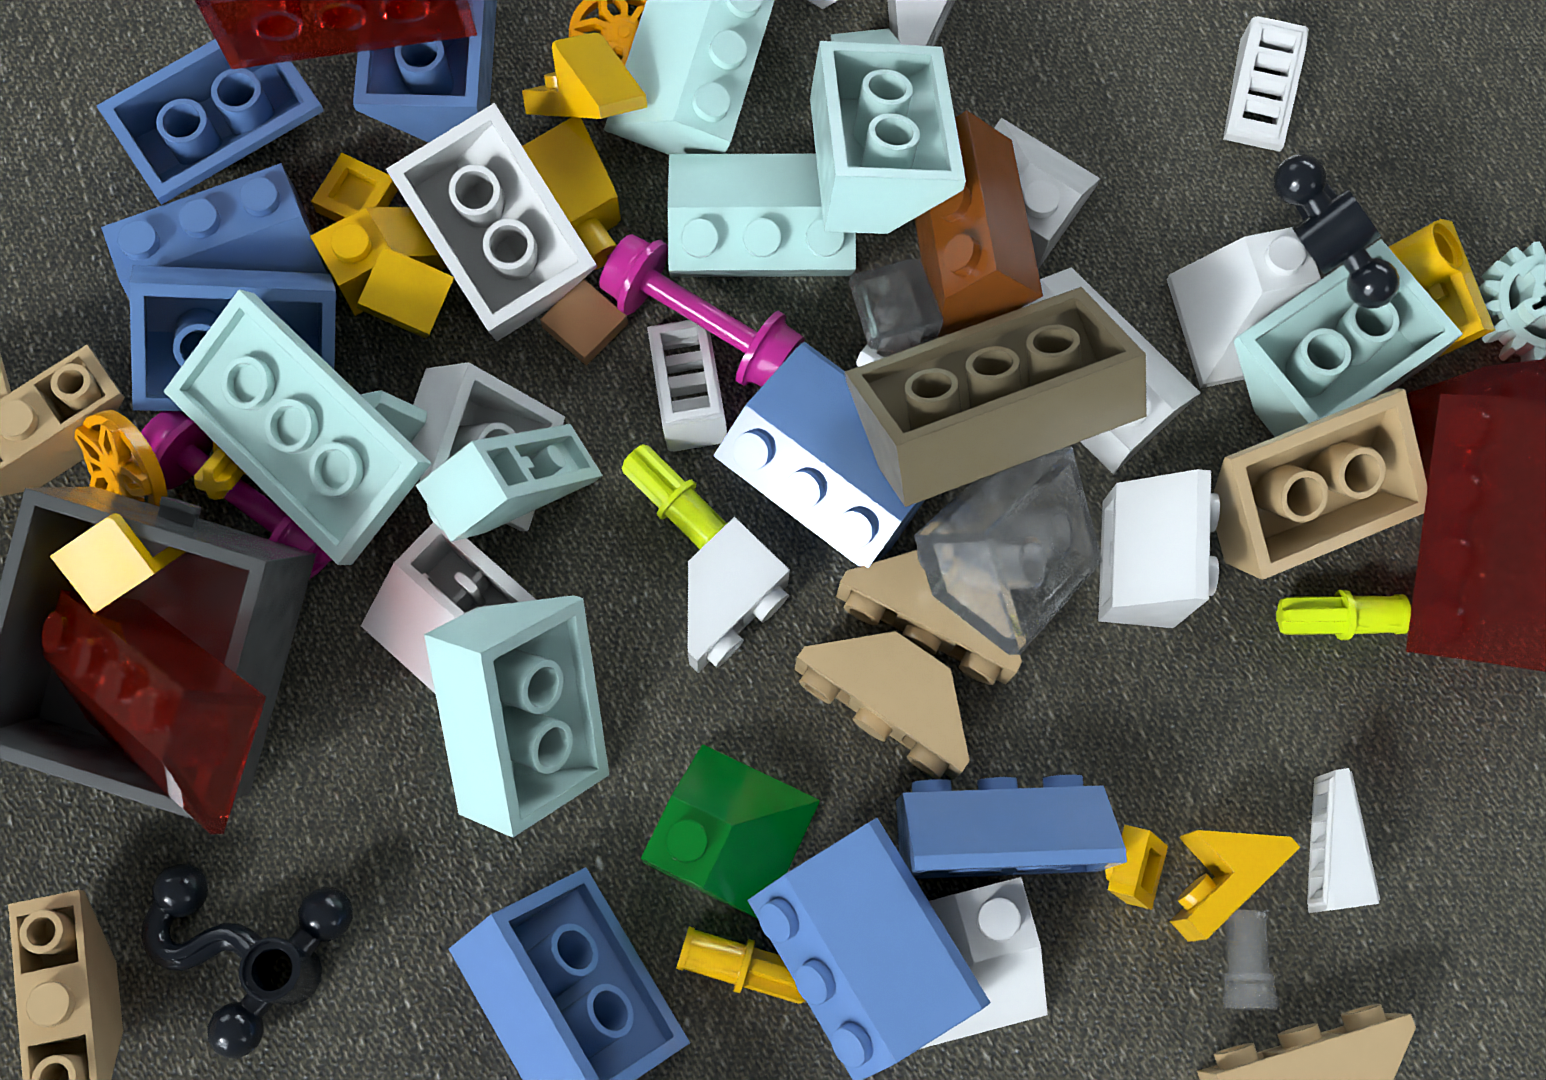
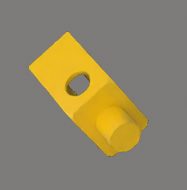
M571 117L522 147L595 261L597 268L594 270L605 266L607 255H610L617 246L607 231L616 226L621 220L619 202L615 188L582 119Z

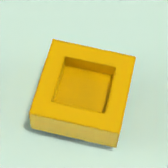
M341 153L314 195L311 203L317 213L338 222L365 207H388L398 188L389 174Z
M1124 825L1122 839L1126 847L1127 863L1105 869L1106 879L1110 881L1107 890L1126 904L1152 910L1168 846L1150 830Z

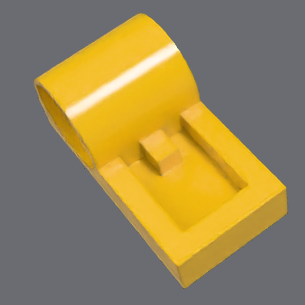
M1439 219L1389 246V249L1463 333L1439 357L1495 331L1452 221Z

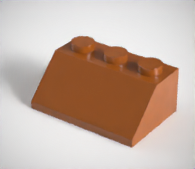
M967 110L955 117L966 178L964 189L914 218L934 339L1015 311L1043 297L1012 140Z

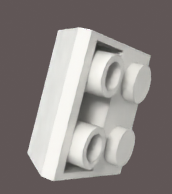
M1197 469L1119 482L1115 484L1103 500L1099 622L1174 628L1208 601L1209 596L1214 595L1219 578V563L1216 556H1210V532H1214L1218 525L1220 499L1217 493H1211V470Z
M433 522L393 563L361 627L435 693L424 634L477 607L536 599L470 540L465 538L450 542L445 532Z

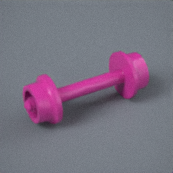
M630 234L619 242L610 255H607V262L603 268L599 284L602 290L617 300V309L626 315L632 314L643 304L648 296H651L745 353L735 380L743 386L754 383L762 387L793 351L805 341L802 335L786 324L787 317L779 310L774 312L757 332L662 275L668 258V245L660 239L649 243Z
M162 411L152 418L141 431L160 464L167 490L183 484L191 476H194L209 459L210 456L208 455L213 448L214 441L183 411ZM242 479L225 495V500L272 533L269 540L315 553L316 557L310 578L318 574L329 561H332L278 505Z

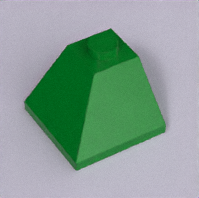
M702 744L671 795L641 860L645 865L758 919L747 900L787 873L820 800Z

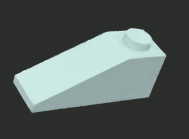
M571 424L471 441L417 483L416 487L427 503V510L432 521L445 532L450 542L491 531L590 485L603 475Z

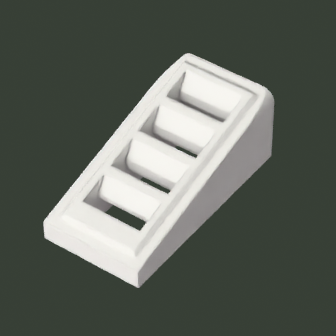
M1259 16L1251 19L1240 39L1223 140L1279 152L1282 150L1306 51L1309 32L1306 26ZM1254 66L1273 71H1278L1281 73L1279 76L1265 72L1255 71ZM1248 91L1275 95L1277 98L1274 100L1248 94ZM1246 111L1273 117V122L1270 124L1243 118V113Z
M691 320L647 327L667 449L674 452L721 444L727 435V427L710 332ZM700 345L701 349L700 351L665 356L664 350ZM704 368L703 372L668 377V374ZM708 392L706 396L672 401V397Z
M1349 768L1338 769L1315 777L1308 877V912L1314 913L1379 904L1380 895L1352 771L1350 772Z

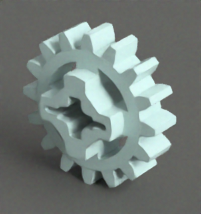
M1540 241L1533 242L1523 252L1517 247L1510 249L1499 261L1497 260L1483 273L1481 277L1485 282L1479 287L1495 331L1483 336L1482 340L1484 343L1499 340L1504 345L1500 351L1499 358L1505 361L1513 354L1521 356V369L1526 372L1530 371L1540 362H1542L1546 372V254Z

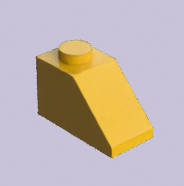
M365 207L310 235L355 316L363 312L357 308V304L382 248L389 247L439 271L448 268L410 207Z

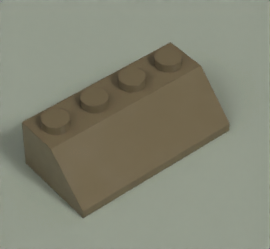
M1082 287L845 371L846 383L879 469L905 507L1147 417L1146 353Z

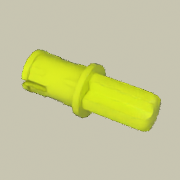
M640 445L624 460L622 466L623 473L659 508L656 513L661 520L668 517L699 549L708 543L727 524L694 491L696 483L692 479L685 482L650 446Z
M1338 590L1334 596L1284 597L1279 600L1276 611V622H1278L1279 630L1286 635L1335 634L1341 641L1350 640L1354 634H1406L1410 629L1412 620L1411 605L1409 599L1404 594H1394L1393 596H1353L1348 590Z

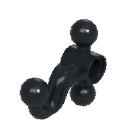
M1300 154L1285 159L1275 172L1274 189L1279 198L1285 203L1296 206L1303 221L1292 229L1324 274L1341 263L1349 272L1347 292L1350 299L1358 306L1373 309L1387 305L1395 298L1400 288V277L1396 268L1390 262L1380 258L1372 259L1365 249L1366 246L1381 237L1379 231L1349 189L1338 196L1326 183V171L1323 164L1315 157Z
M176 864L167 867L159 873L152 886L154 902L143 919L141 939L144 951L151 960L167 970L185 971L206 962L225 950L232 951L242 958L238 975L241 987L247 994L240 1002L234 1001L226 1004L213 1013L207 1026L208 1042L214 1051L225 1058L238 1059L248 1055L259 1046L264 1035L263 1017L274 1003L295 1005L306 1001L315 993L321 982L322 966L319 956L314 951L321 942L334 940L348 930L353 919V909L350 899L343 891L334 887H322L313 890L303 898L298 909L300 926L289 940L278 937L263 939L255 931L239 923H221L204 930L186 942L177 943L171 938L170 927L175 918L191 915L204 905L208 896V881L199 868L191 864ZM288 954L293 965L292 975L282 988L276 990L270 979L271 968L280 956Z

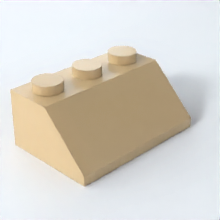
M1400 388L1224 457L1214 489V493H1217L1220 499V515L1216 532L1225 563L1262 580L1433 510L1406 391Z

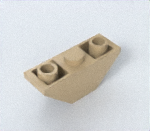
M88 345L83 346L0 399V497L24 492L25 488H40L84 460L83 451L74 438L76 428L82 426L84 420L90 415L107 409L114 411L119 409L125 397Z
M934 545L874 562L869 568L861 566L847 570L840 581L836 597L846 602L844 609L849 614L871 625H878L881 620L903 631L902 636L930 655H935L937 650L961 661L959 669L979 682L993 685L997 680L1006 685L1017 673L1022 663L992 575Z
M894 631L804 646L797 656L794 670L803 675L799 680L803 688L827 704H831L836 698L856 712L853 721L874 738L885 742L888 736H891L911 750L907 759L927 775L940 779L945 774L954 780L969 763L970 759L951 668L898 632Z
M75 890L8 904L23 1080H111L123 1034L117 963L85 891Z
M1381 1004L1363 1006L1342 1013L1341 1018L1344 1026L1321 1032L1318 1023H1312L1278 1033L1281 1045L1260 1052L1256 1051L1254 1043L1241 1044L1214 1053L1217 1065L1198 1070L1197 1073L1200 1080H1394L1416 1026L1411 1014L1384 1013Z

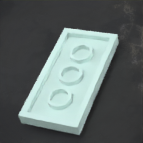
M240 289L237 291L163 391L337 565H352L432 464L255 293Z

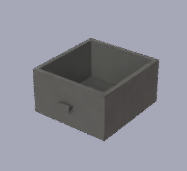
M94 486L25 488L0 581V759L194 820L250 793L316 554L199 519L198 516L201 513L202 507L170 497L162 496L159 503L160 506H156ZM113 513H118L123 517L152 557L168 546L186 551L154 575L95 614L50 557Z

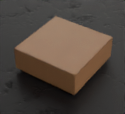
M585 279L562 297L540 319L542 328L586 366L628 325L627 315L619 311L613 303Z

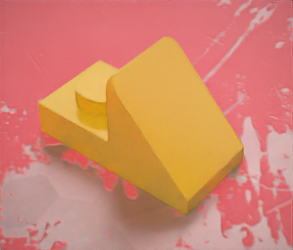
M595 32L555 40L552 43L555 72L544 75L545 85L522 90L525 112L529 115L602 119L648 107L646 94L605 38Z
M1196 830L1181 835V841L1215 877L1211 879L1206 873L1190 884L1177 899L1184 908L1169 922L1188 942L1207 940L1300 846L1292 837L1204 830Z

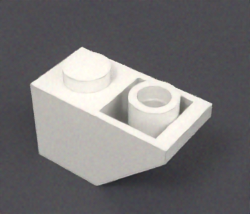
M735 517L688 561L689 665L697 673L709 662L716 668L726 662L744 641L738 634L755 617L762 623L768 620L789 597V594L783 589L788 586L790 569Z

